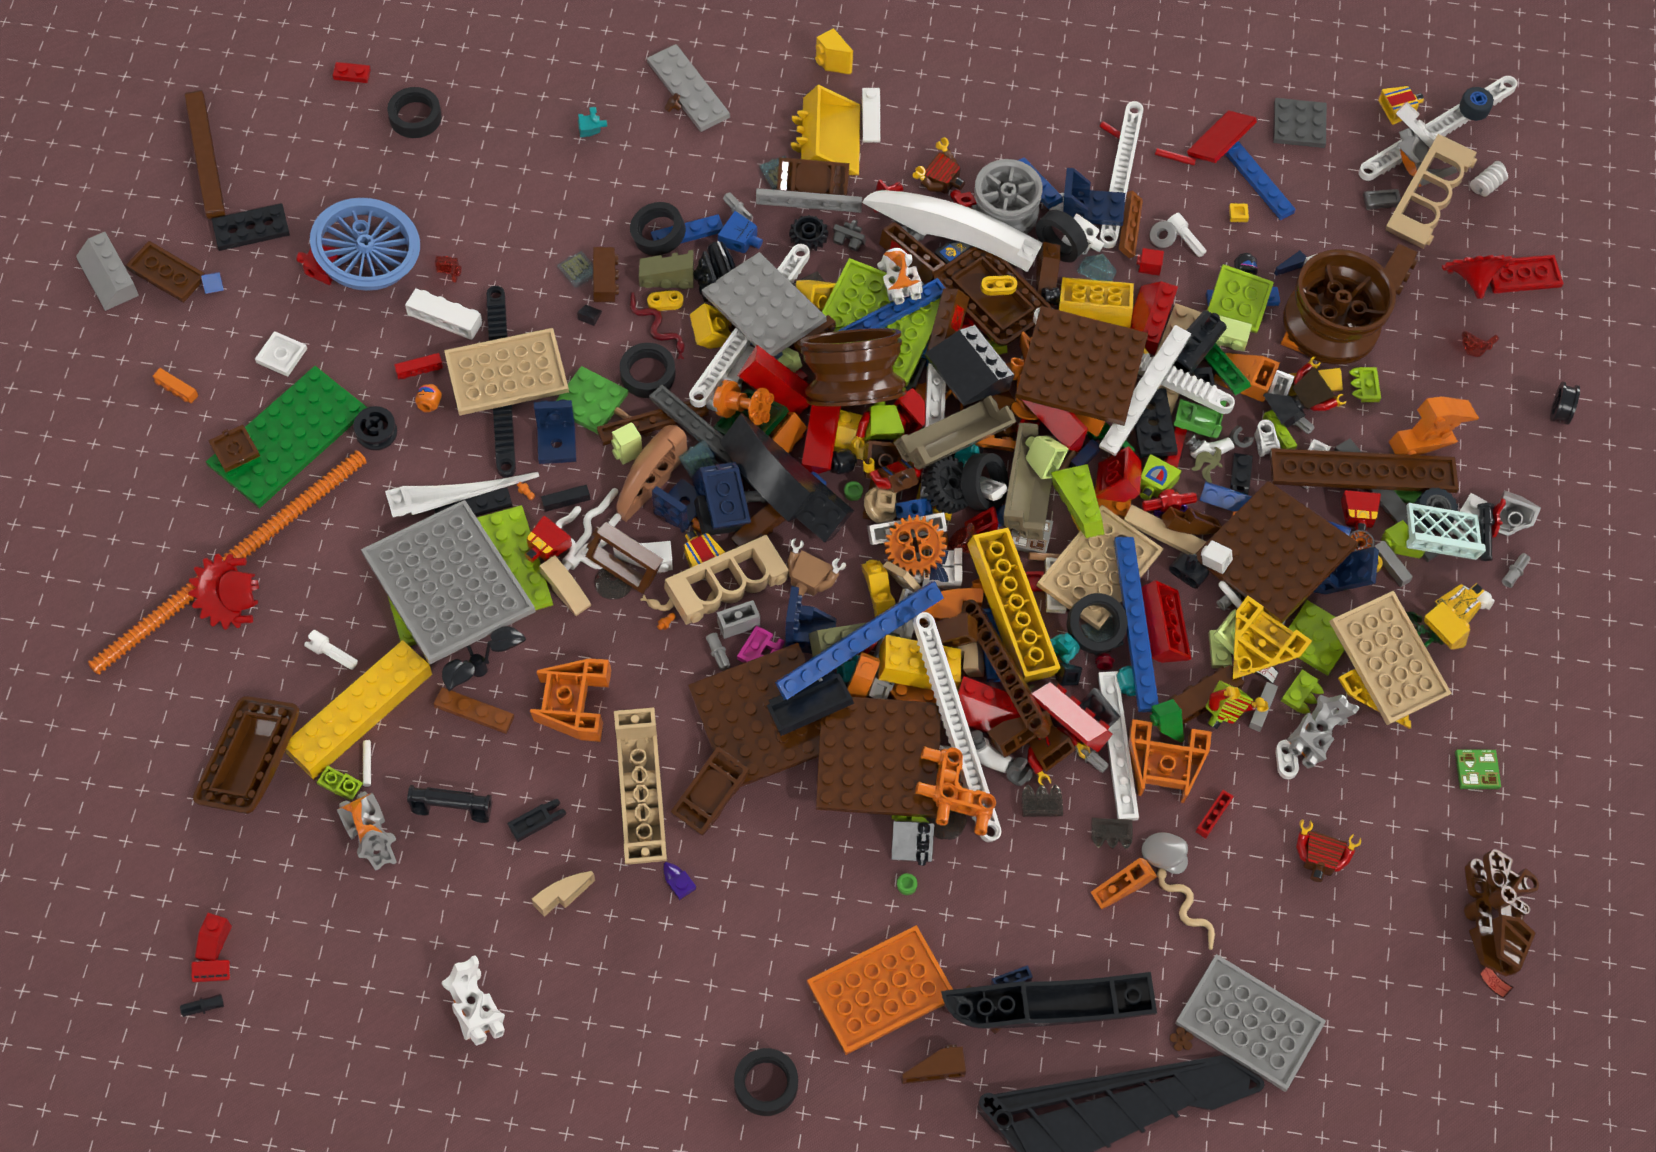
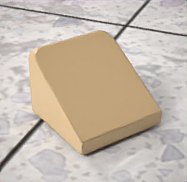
M878 489L876 507L893 514L896 493Z

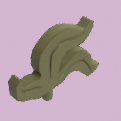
M1214 447L1216 451L1213 456L1207 451L1199 453L1196 457L1195 467H1192L1193 471L1200 470L1204 462L1211 463L1202 470L1203 478L1209 483H1212L1210 471L1216 466L1223 467L1219 463L1222 452L1218 447Z

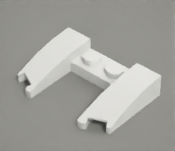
M1408 102L1404 103L1396 114L1430 148L1437 135L1433 132L1429 133L1425 123L1416 119L1420 113Z

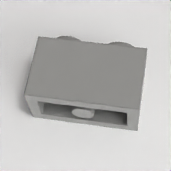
M754 600L717 612V623L725 639L752 630L756 625L760 627V615Z

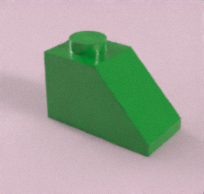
M1174 699L1151 706L1152 714L1150 715V720L1153 726H1156L1161 733L1179 742H1183L1182 709Z

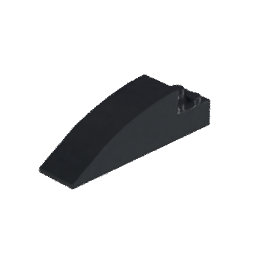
M743 413L739 415L720 441L733 462H736L741 473L788 522L797 518L823 542L832 540L854 512L849 505Z

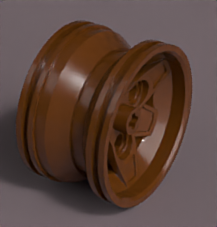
M1334 249L1314 255L1302 267L1296 281L1295 290L1291 293L1284 308L1283 324L1285 331L1288 332L1289 339L1299 347L1298 349L1310 358L1315 357V360L1323 363L1341 365L1353 363L1364 358L1374 348L1380 336L1382 326L1387 322L1394 309L1396 291L1393 281L1379 263L1355 251Z
M890 328L852 329L821 333L801 339V346H804L801 348L804 361L812 372L815 373V379L805 389V394L807 395L806 403L815 406H852L884 402L906 395L905 379L893 371V366L901 353L902 339L899 338L902 336L901 331Z

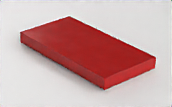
M1228 110L1187 151L1188 156L1216 163L1257 123L1256 117Z
M1555 255L1515 258L1514 264L1510 265L1508 269L1502 267L1490 281L1493 293L1561 288L1564 284Z

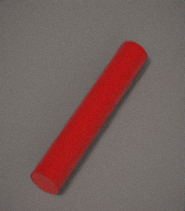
M1104 121L1100 124V128L1120 139V131Z
M1158 148L1155 152L1157 156L1193 166L1196 162L1194 158Z

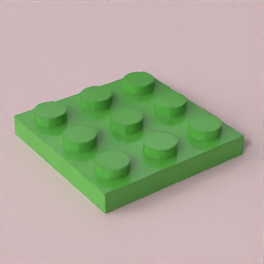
M581 366L568 383L569 393L560 394L556 401L562 399L572 400L575 423L598 434L597 427L608 423L614 414V410L627 397L628 390Z

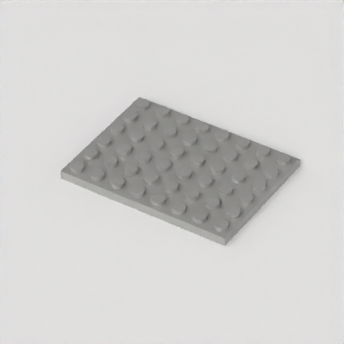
M465 500L361 549L363 556L429 664L492 634L498 628L508 626L536 612L534 605Z

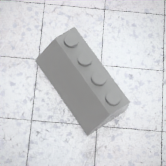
M104 231L88 238L76 258L104 310L106 311L139 296L131 277L106 232Z

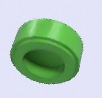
M851 481L845 485L844 495L848 500L856 501L862 497L863 487L860 483Z
M908 873L902 874L897 880L898 891L903 895L913 894L917 889V879L915 876Z

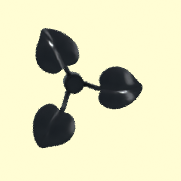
M505 626L496 629L491 634V641L487 643L485 658L480 654H473L470 645L466 646L471 656L469 662L467 660L462 662L459 659H455L443 667L442 679L448 691H451L454 687L471 679L473 675L475 677L484 676L488 672L486 664H489L490 647L495 652L506 651L526 641V637L513 627Z

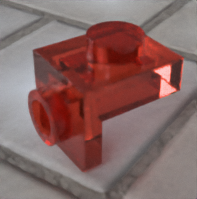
M436 256L435 266L437 272L450 273L452 281L457 282V278L461 276L462 271L458 258Z

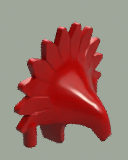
M1504 255L1465 257L1461 260L1446 262L1445 265H1442V269L1447 271L1448 274L1456 272L1461 275L1473 289L1476 298L1482 299L1495 274L1502 267L1508 269L1510 265L1514 264L1515 258H1512V256L1504 257Z
M219 553L215 554L214 562L204 558V568L199 566L194 568L198 577L189 579V582L196 588L188 592V595L197 598L192 607L202 608L200 618L204 619L210 616L211 626H215L221 621L225 630L229 628L231 622L236 628H240L241 623H253L252 615L241 616L242 610L258 604V600H254L252 591L259 589L258 580H252L255 574L239 572L236 566L246 565V558H234L233 554H228L224 561Z

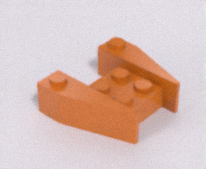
M1442 396L1427 398L1417 409L1421 416L1420 421L1412 429L1398 431L1391 438L1389 444L1395 454L1422 455L1457 443L1458 440L1452 430L1459 426L1461 422L1478 420L1479 417L1469 400Z
M589 658L537 670L540 683L546 684L541 710L530 709L533 721L579 740L601 742L603 729L601 715L584 713L588 686L609 688L611 676L609 660Z
M1133 719L1129 727L1128 744L1138 796H1142L1145 784L1182 789L1181 803H1184L1210 751L1212 732L1192 729L1188 736L1187 747L1150 741L1152 722Z

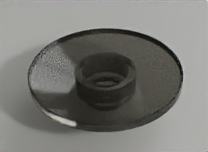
M604 568L599 570L595 577V588L602 597L616 600L625 597L631 591L632 587L619 578L612 581L610 578L617 577Z

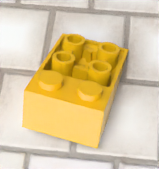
M1442 601L1425 615L1424 622L1451 650L1464 648L1469 636L1470 626L1465 619H1460L1455 614L1456 611L1450 604L1446 605Z

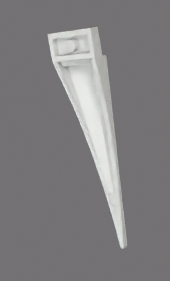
M534 472L509 478L466 484L402 486L387 490L385 493L393 517L403 516L410 512L412 515L537 478L539 473Z

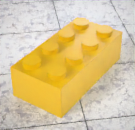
M886 635L879 647L880 664L878 680L932 690V684L929 683L930 677L927 675V668L924 667L925 662L922 660L923 655L920 653V646L917 645L918 641ZM943 646L957 689L961 682V649Z

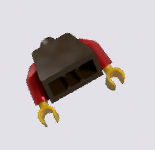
M1312 357L1307 364L1298 370L1293 381V390L1297 395L1293 398L1295 400L1299 399L1307 409L1327 411L1346 403V401L1343 403L1339 401V397L1343 396V394L1335 397L1333 391L1318 372L1317 368L1321 363L1313 364L1312 361L1315 357Z

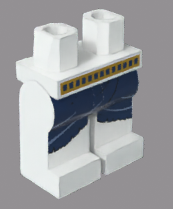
M954 548V551L942 550L946 553V556L940 557L942 564L936 562V570L931 567L930 574L925 570L923 571V576L916 572V576L913 577L918 583H922V587L931 581H935L938 588L960 589L962 584V548ZM927 549L924 550L922 554L924 556H930L932 554V551ZM916 553L917 561L920 562L919 553Z

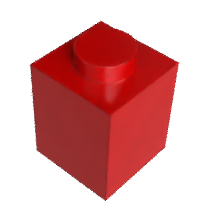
M1143 248L1141 255L1138 254L1136 265H1139L1138 273L1160 276L1164 251Z

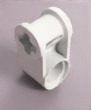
M1269 420L1260 421L1254 436L1258 454L1260 457H1264L1265 454H1270L1271 448L1280 449V443L1274 424Z

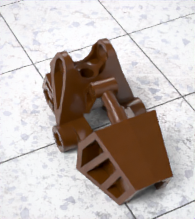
M1493 849L1484 854L1483 861L1473 859L1465 865L1468 893L1473 898H1476V900L1465 905L1464 913L1469 920L1476 921V927L1469 930L1480 964L1506 977L1514 975L1521 970L1536 934L1523 921L1524 916L1529 914L1530 907L1521 901L1520 898L1523 895L1536 892L1539 889V882L1536 876L1526 868L1521 870L1519 874L1510 870L1513 859L1499 850ZM1527 878L1533 882V888L1528 887L1526 883ZM1475 883L1481 887V893L1476 891ZM1492 907L1499 912V917L1492 919Z

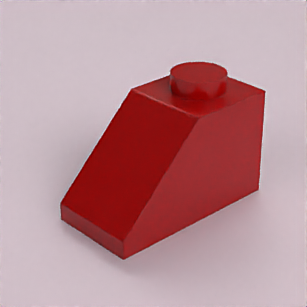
M207 913L198 935L196 959L202 961H215L218 959L232 928L227 918Z

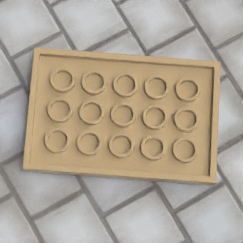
M553 328L444 350L459 416L569 393Z
M1101 505L1099 509L1105 534L1085 538L1082 531H1080L1038 581L1036 586L1069 610L1081 598L1094 593L1109 595L1121 604L1122 596L1114 547L1115 537H1134L1140 579L1162 553L1163 548ZM1092 605L1082 611L1080 618L1099 631L1109 619L1111 613L1104 607Z
M1394 591L1329 621L1386 725L1452 694Z

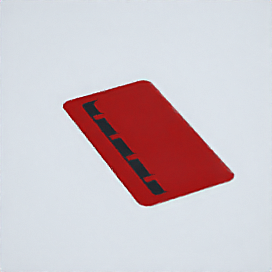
M229 960L192 962V982L230 979Z

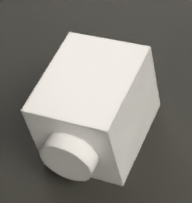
M1213 540L1201 552L1203 565L1222 574L1233 560L1232 550Z

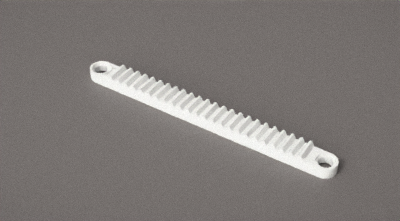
M1504 76L1484 88L1492 94L1494 106L1515 91L1517 80L1512 76ZM1504 83H1509L1512 87H1506ZM1460 104L1425 125L1429 133L1433 132L1436 135L1440 134L1445 137L1448 133L1450 134L1453 130L1455 131L1458 127L1460 128L1463 124H1466L1469 119L1460 112ZM1402 139L1362 163L1358 172L1360 178L1370 181L1381 174L1384 175L1386 171L1395 168L1397 164L1400 165L1402 157L1398 143ZM1364 169H1370L1373 173L1368 174Z
M804 244L795 245L777 269L792 284L797 279L798 274H801L803 267L810 258L809 248ZM803 251L805 255L797 256L796 253ZM737 328L734 329L691 389L689 397L690 403L694 407H703L708 403L713 394H715L717 387H720L722 381L728 377V373H731L732 367H735L736 362L739 361L740 356L742 357L747 346H750L751 342ZM697 394H701L704 396V398L702 400H696L694 399V396Z
M1041 307L1035 310L1033 317L1035 324ZM1148 353L1142 356L1139 375H1144L1154 359ZM1176 366L1171 367L1161 385L1222 414L1230 413L1235 404V400L1230 394L1217 389L1216 385L1211 386L1209 382L1204 383L1203 379L1198 380L1195 375L1190 376L1188 372L1183 373L1182 369L1177 370ZM1220 401H1227L1230 406L1224 407L1220 404Z
M922 612L913 621V627L918 639L917 645L920 646V653L923 655L922 660L925 662L924 667L927 668V675L930 677L929 683L932 684L931 689L934 691V698L937 699L936 705L939 706V713L942 715L941 720L944 722L943 727L946 729V736L949 737L948 743L951 744V748L959 749L963 755L962 770L959 773L961 775L960 781L963 782V788L980 790L990 794L935 620L931 614ZM921 618L928 621L927 628H923L920 625L919 621ZM995 808L993 809L992 817L988 821V826L994 829L995 834L993 837L987 834L984 836L980 835L981 839L985 842H993L1001 836V827Z

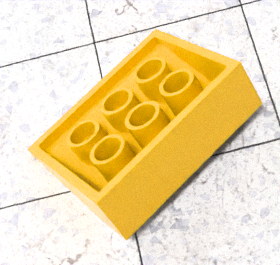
M1062 277L1059 310L1130 328L1134 283Z

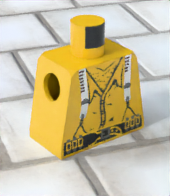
M1477 583L1469 590L1461 584L1435 602L1436 605H1439L1442 601L1446 605L1450 604L1455 609V614L1460 619L1463 618L1469 623L1482 606L1477 598L1484 590Z

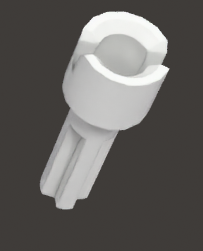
M1180 213L1174 214L1167 220L1175 226L1177 235L1182 237L1198 257H1202L1206 253V249L1187 228L1188 222Z
M313 630L308 635L311 641L305 642V647L316 654L324 653L351 670L356 667L357 659L330 644L328 637L316 630Z

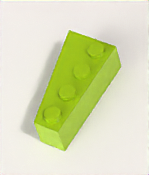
M1088 464L1051 472L1054 489L1059 493L1070 514L1073 515L1085 538L1105 534Z

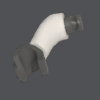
M1236 426L1231 431L1230 438L1227 437L1210 443L1205 440L1200 441L1199 438L1196 439L1195 434H1192L1184 443L1189 445L1190 455L1196 459L1197 455L1204 451L1211 453L1213 456L1216 451L1214 447L1221 449V454L1234 449V446L1248 447L1253 443L1254 437H1244L1243 441L1240 442L1238 434L1243 429L1241 426Z
M975 730L971 732L980 764L1007 773L1008 780L1015 785L1022 786L1025 782L1030 781L1033 776V770L1025 766L1028 762L1027 758L1018 757L1015 760L1011 756L1004 758L998 750L991 746L989 740L983 737L981 731Z

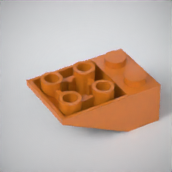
M1225 353L1250 382L1251 387L1241 392V394L1264 402L1265 397L1263 395L1268 393L1280 362L1264 356ZM1216 374L1214 377L1215 384L1228 388Z

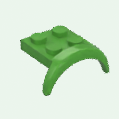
M1180 399L1174 426L1217 439L1222 430L1223 414ZM1220 401V404L1225 407L1227 401Z

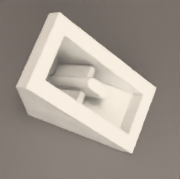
M1277 370L1268 393L1287 396L1295 376Z

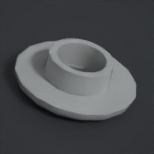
M1168 221L1156 223L1149 233L1151 243L1158 248L1171 246L1177 237L1175 226ZM1167 231V237L1159 239L1160 232Z

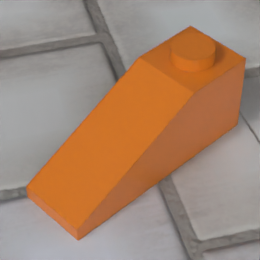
M864 652L860 653L847 686L851 697L866 698L880 664L879 658Z
M1139 858L1091 891V894L1100 908L1104 909L1139 890L1155 879L1157 875L1146 859Z

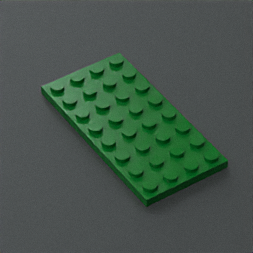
M314 366L245 427L260 457L226 473L215 454L206 461V464L260 509L354 424L356 416L367 407L318 367Z

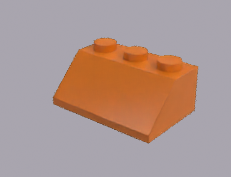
M788 412L768 436L786 452L790 453L796 442L803 437L807 426L795 412Z

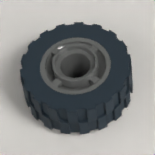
M1440 488L1426 490L1414 503L1458 511L1456 499L1452 497L1451 493ZM1413 510L1415 516L1420 519L1422 515L1417 510ZM1429 514L1436 522L1440 520L1436 514ZM1451 516L1446 517L1451 523L1455 521ZM1425 518L1421 521L1428 529L1432 527ZM1443 521L1439 523L1443 529L1447 528Z

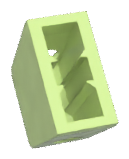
M1030 436L1025 442L1030 448L1026 455L1028 463L1041 479L1052 478L1051 472L1059 470L1068 448L1049 436Z

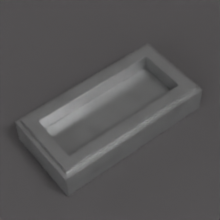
M1398 189L1366 191L1363 194L1366 209L1397 207L1401 201Z

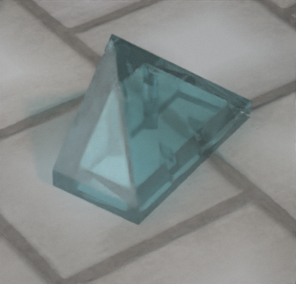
M1104 254L1084 257L1077 272L1094 280L1112 282L1117 270Z

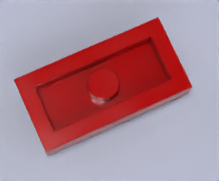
M336 62L333 79L368 83L371 68L370 65Z

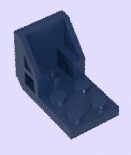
M1067 168L1063 212L1072 218L1077 213L1091 224L1123 226L1126 193L1090 190L1091 182L1076 169Z
M736 462L698 468L692 476V482L698 493L706 497L712 529L749 524L751 520L739 467Z
M1376 547L1352 552L1314 592L1326 595L1376 584L1379 550Z
M791 586L786 617L785 647L799 643L802 653L812 654L809 633L836 627L837 619L815 607L803 606L802 595H799V587Z

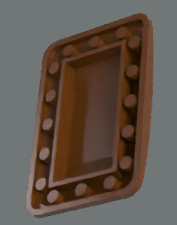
M975 246L946 264L943 269L934 275V279L938 278L946 289H959L969 297L965 315L999 346L1010 344L1021 336V332L1024 331L1026 333L1036 325L1033 317L1037 308L1041 306L1052 308L1006 260ZM1008 275L1017 280V288L1013 294L990 296L981 291L982 280L988 276Z
M249 696L240 698L196 787L193 801L201 806L249 814L253 812L266 792L288 746L299 716L298 706L293 703Z

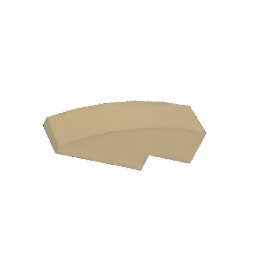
M555 555L539 566L541 575L549 582L555 594L575 616L591 606L580 586Z
M979 641L959 646L958 649H961V657L964 660L963 670L969 677H983L984 656Z
M592 871L583 872L553 883L532 898L533 906L544 917L559 903L566 908L595 881L594 873Z

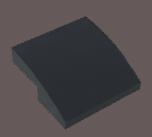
M1093 688L1080 701L1081 704L1079 706L1084 710L1087 707L1095 713L1094 718L1098 722L1102 719L1111 727L1120 718V715L1097 688Z

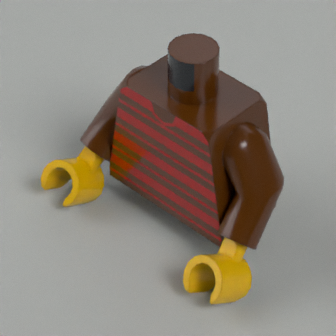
M945 137L941 138V142L938 141L936 143V148L943 152L939 151L926 169L918 166L913 173V178H920L921 185L925 186L930 192H942L945 194L952 187L961 190L965 185V181L959 178L961 168L950 149H947L949 142Z

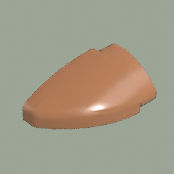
M675 425L665 426L650 440L634 461L616 505L617 513L621 515V519L625 522L652 497V490L656 486L661 488L670 479L671 472L684 461V458H687V437L680 427Z

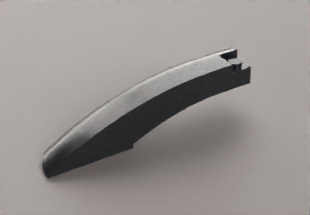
M1151 972L1066 981H1020L941 991L944 1004L951 1015L959 1022L979 1029L1056 1026L1157 1015Z

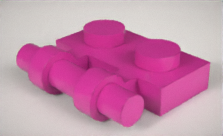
M756 625L737 655V660L746 663L764 656L763 653L766 648L771 650L770 653L782 649L785 641L779 638L776 643L772 642L773 634Z

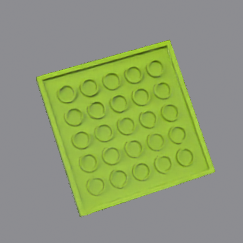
M848 259L822 310L825 316L829 315L836 321L834 331H838L893 302L889 301L883 276L887 274L886 272L853 259ZM941 298L930 302V304L885 327L898 329L902 333V336L899 337L902 339L901 353L893 366V371L905 379V386L908 385L930 340Z

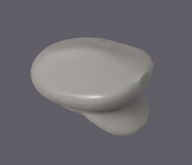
M1161 832L1149 836L1143 843L1142 856L1152 866L1163 868L1173 874H1180L1187 868L1188 845L1184 839L1170 833Z

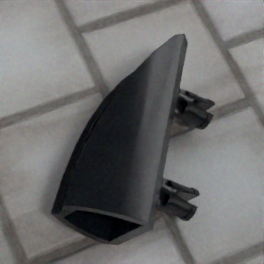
M1204 310L1186 331L1191 333V337L1172 367L1176 366L1177 370L1182 369L1183 373L1188 372L1190 375L1193 373L1227 329L1226 324L1220 320L1218 314Z

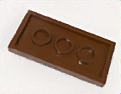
M148 241L126 264L127 270L183 303L201 285V275H205L204 272L151 241Z

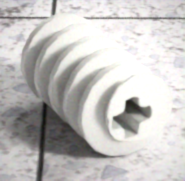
M1495 161L1470 182L1472 191L1486 197L1494 189L1498 188L1499 185L1503 184L1508 179V173L1504 164L1500 161Z

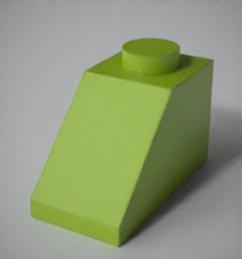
M1404 520L1385 530L1381 538L1395 554L1420 559L1425 553L1422 550L1407 548L1406 541L1409 539V528Z

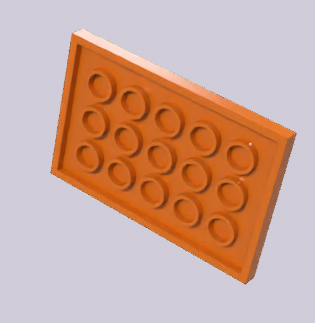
M917 925L807 980L809 988L845 1055L945 1005L941 991L953 990Z

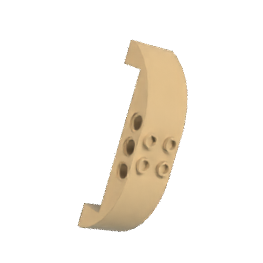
M643 708L614 711L625 865L667 861L655 709Z

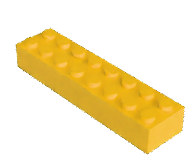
M1009 528L973 535L967 544L1003 644L1025 683L1054 676L1060 669V665Z
M402 640L290 738L285 750L286 754L314 780L325 770L327 765L332 764L432 675L430 665Z

